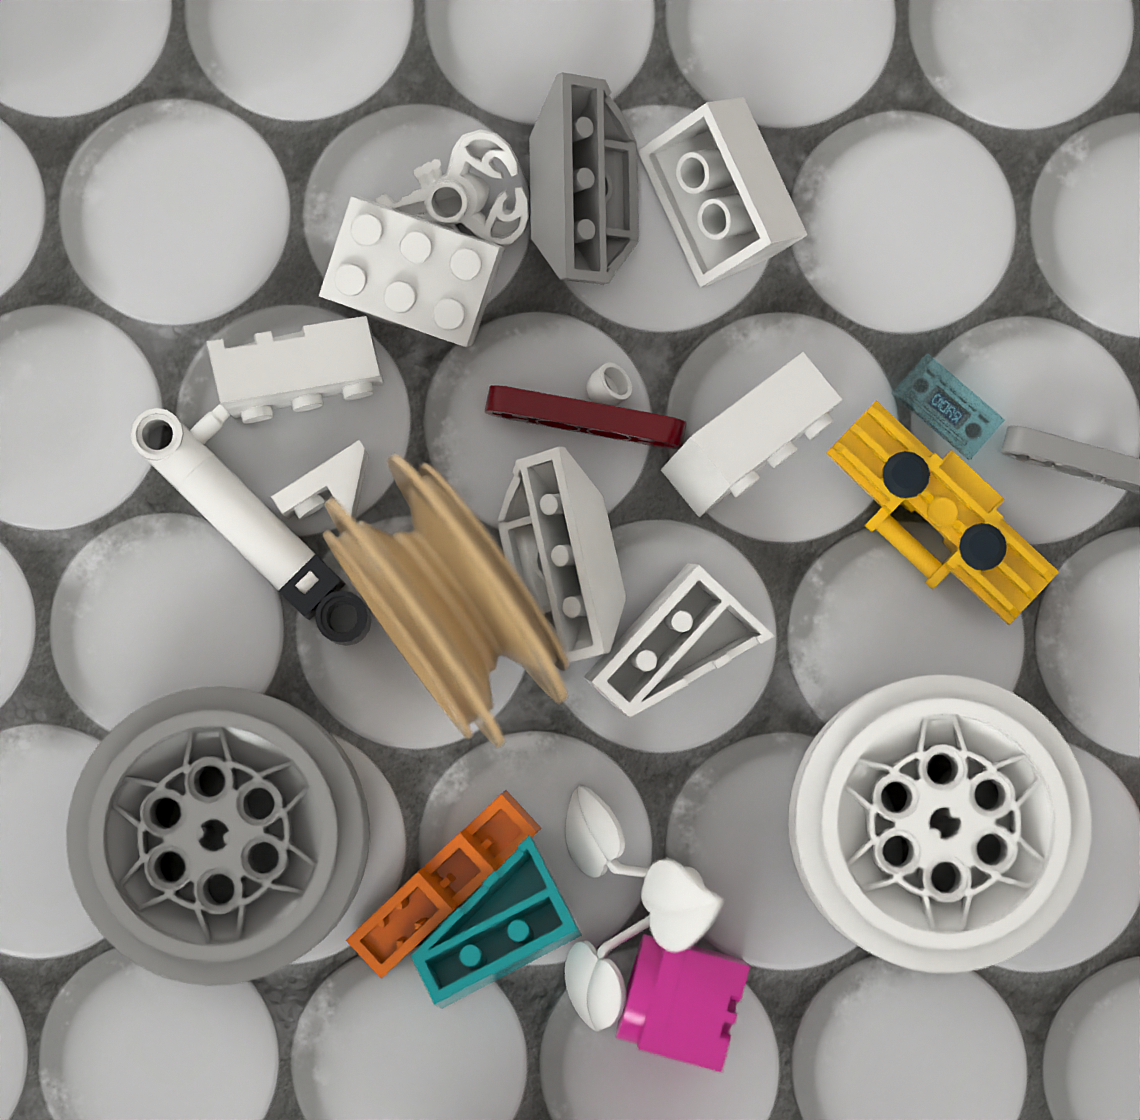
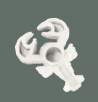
M481 129L463 134L453 147L447 173L442 174L440 159H433L432 162L428 161L422 167H417L414 170V176L421 186L420 189H416L411 194L402 197L398 202H395L386 193L376 198L378 204L459 231L457 224L461 223L475 237L500 246L513 244L525 232L530 217L529 198L523 186L515 187L516 203L512 210L506 209V201L510 197L506 189L498 195L486 217L480 212L489 197L490 187L482 178L469 172L470 166L472 165L490 177L504 178L503 170L496 168L493 163L495 158H499L506 165L511 176L519 173L518 159L510 144L498 134Z

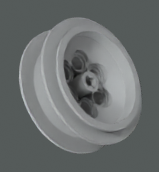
M201 687L183 690L161 697L131 713L107 734L91 754L79 776L69 807L66 829L67 856L74 887L83 908L104 938L124 956L150 972L184 983L198 985L242 983L267 976L308 953L328 936L348 911L361 884L368 859L370 824L367 801L361 781L344 749L320 723L305 712L279 699L241 688ZM211 766L220 768L226 779L223 791L214 797L205 794L200 786V776L205 769ZM259 788L267 789L272 794L275 803L273 812L264 819L256 818L248 808L250 795ZM166 797L176 800L181 808L180 820L172 828L161 825L156 816L158 804ZM217 820L222 821L229 830L223 836L226 843L223 849L216 848L209 839L215 833L212 824ZM261 842L271 843L279 852V863L269 873L260 871L253 863V851ZM170 851L179 853L186 863L185 873L177 882L168 880L161 871L162 858ZM218 873L230 877L235 886L234 896L227 904L218 903L210 896L209 883Z

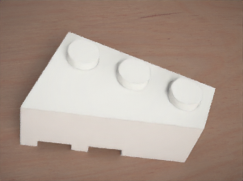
M802 352L694 433L661 471L700 518L731 492L735 497H738L760 479L756 472L767 463L774 469L797 450L793 442L803 434L809 440H812L834 422L829 413L843 399L806 354Z
M688 563L614 643L611 652L604 654L583 678L621 713L631 718L688 686V683L715 668H720L732 661V658L775 636L700 565Z

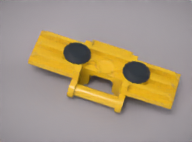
M877 400L825 453L881 506L864 526L871 532L876 529L928 578L925 583L932 590L952 572L1007 625H1010L1059 573L1053 565L1002 519L1003 516L996 510L1005 500L954 451L950 450L942 459L936 453H932ZM899 505H902L911 513L916 511L944 537L941 542L945 544L944 546L951 553L943 563L934 557L890 515Z

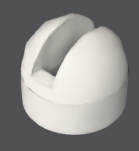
M609 362L591 374L587 380L586 390L588 398L592 402L617 406L631 395L632 384L627 373L619 365Z

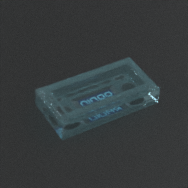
M928 353L892 392L893 396L968 460L974 457L1005 421L1003 417Z

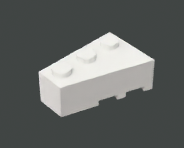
M367 316L305 325L300 332L274 338L271 331L254 334L255 342L226 349L223 339L207 341L220 403L234 419L242 417L243 423H255L273 417L272 410L287 406H293V411L295 412L315 409L324 405L323 398L343 394L344 400L367 397L374 393V386L384 384Z

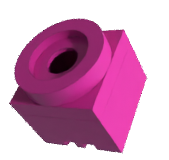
M643 934L627 984L625 1008L618 1020L615 1038L635 1043L637 1049L722 1073L731 1040V1034L728 1033L731 1025H735L736 1005L742 999L750 966L743 959L694 945L682 951L671 952L664 949L654 937Z

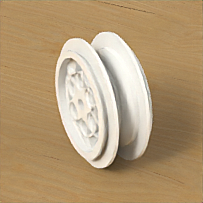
M930 675L901 680L872 690L842 708L823 726L806 750L793 781L788 806V833L794 865L802 885L818 911L844 937L873 955L899 966L925 972L956 973L986 968L1003 962L1027 949L1054 926L1066 911L1083 878L1091 845L1092 817L1090 799L1080 766L1062 735L1042 713L1014 693L997 685L963 676ZM935 754L945 756L950 761L952 767L951 776L948 781L940 785L931 781L926 770L928 761ZM986 779L993 782L999 792V799L996 805L989 810L980 808L974 798L976 786ZM892 781L902 785L907 795L904 807L894 813L884 808L881 802L882 789ZM937 809L940 816L948 817L949 820L948 829L942 836H940L939 830L930 829L929 826L930 817ZM986 834H993L998 839L1001 847L999 857L990 864H984L976 852L978 841ZM898 835L907 842L909 848L908 856L902 864L891 866L883 857V846L890 837ZM946 861L955 870V883L949 890L938 892L931 884V871L938 863Z

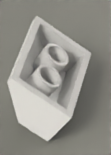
M744 97L707 102L638 150L639 156L700 288L772 258L808 235Z

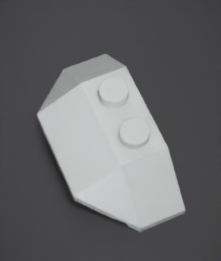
M556 447L518 459L512 472L514 477L506 492L497 521L504 556L552 628L563 648L568 663L610 653L626 595L604 497L565 447Z

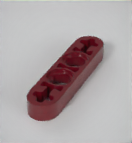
M499 385L489 386L484 411L489 415L508 420L667 449H680L683 446L687 426L686 421L670 416Z

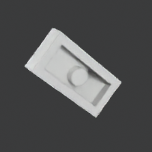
M358 440L271 497L287 519L297 515L299 520H302L321 509L325 505L322 497L331 492L335 500L355 521L369 455L360 440Z

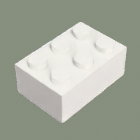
M351 196L319 297L443 340L469 347L474 344L506 247L361 197Z

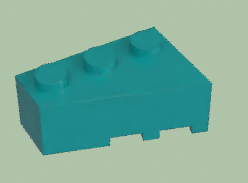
M528 835L496 872L493 871L485 879L483 885L461 908H457L411 955V958L434 1005L443 1009L582 936L536 843Z

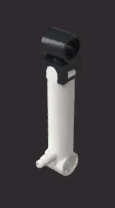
M219 404L213 411L208 412L191 430L174 414L165 409L154 408L140 414L132 424L131 429L132 444L137 452L193 505L305 618L311 620L315 616L317 627L323 636L335 644L344 646L356 644L364 639L370 630L372 621L370 610L365 602L352 592L339 591L346 583L205 445L231 416L222 404ZM162 425L170 426L173 432L170 444L164 449H151L149 436L153 429ZM345 604L353 606L358 616L355 626L348 632L334 631L330 622L334 609Z

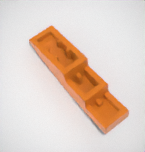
M505 790L422 869L412 876L346 941L382 979L475 892L493 871L496 872L518 849V846L528 835L532 838L541 827Z

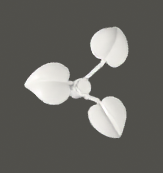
M584 785L577 786L572 794L565 826L566 843L572 860L583 873L592 878L603 876L608 868L615 874L645 877V882L641 889V899L644 907L650 912L649 916L603 943L598 948V951L589 941L582 940L576 942L567 955L565 983L569 998L582 1020L591 1029L599 1032L604 1028L613 1026L620 1019L626 1003V988L623 977L618 967L611 960L607 959L609 953L648 927L651 928L655 940L664 949L671 952L685 950L692 946L706 932L724 900L705 888L703 879L696 869L689 866L683 867L673 860H658L648 868L620 863L617 858L624 852L625 839L619 821L609 806L594 791Z

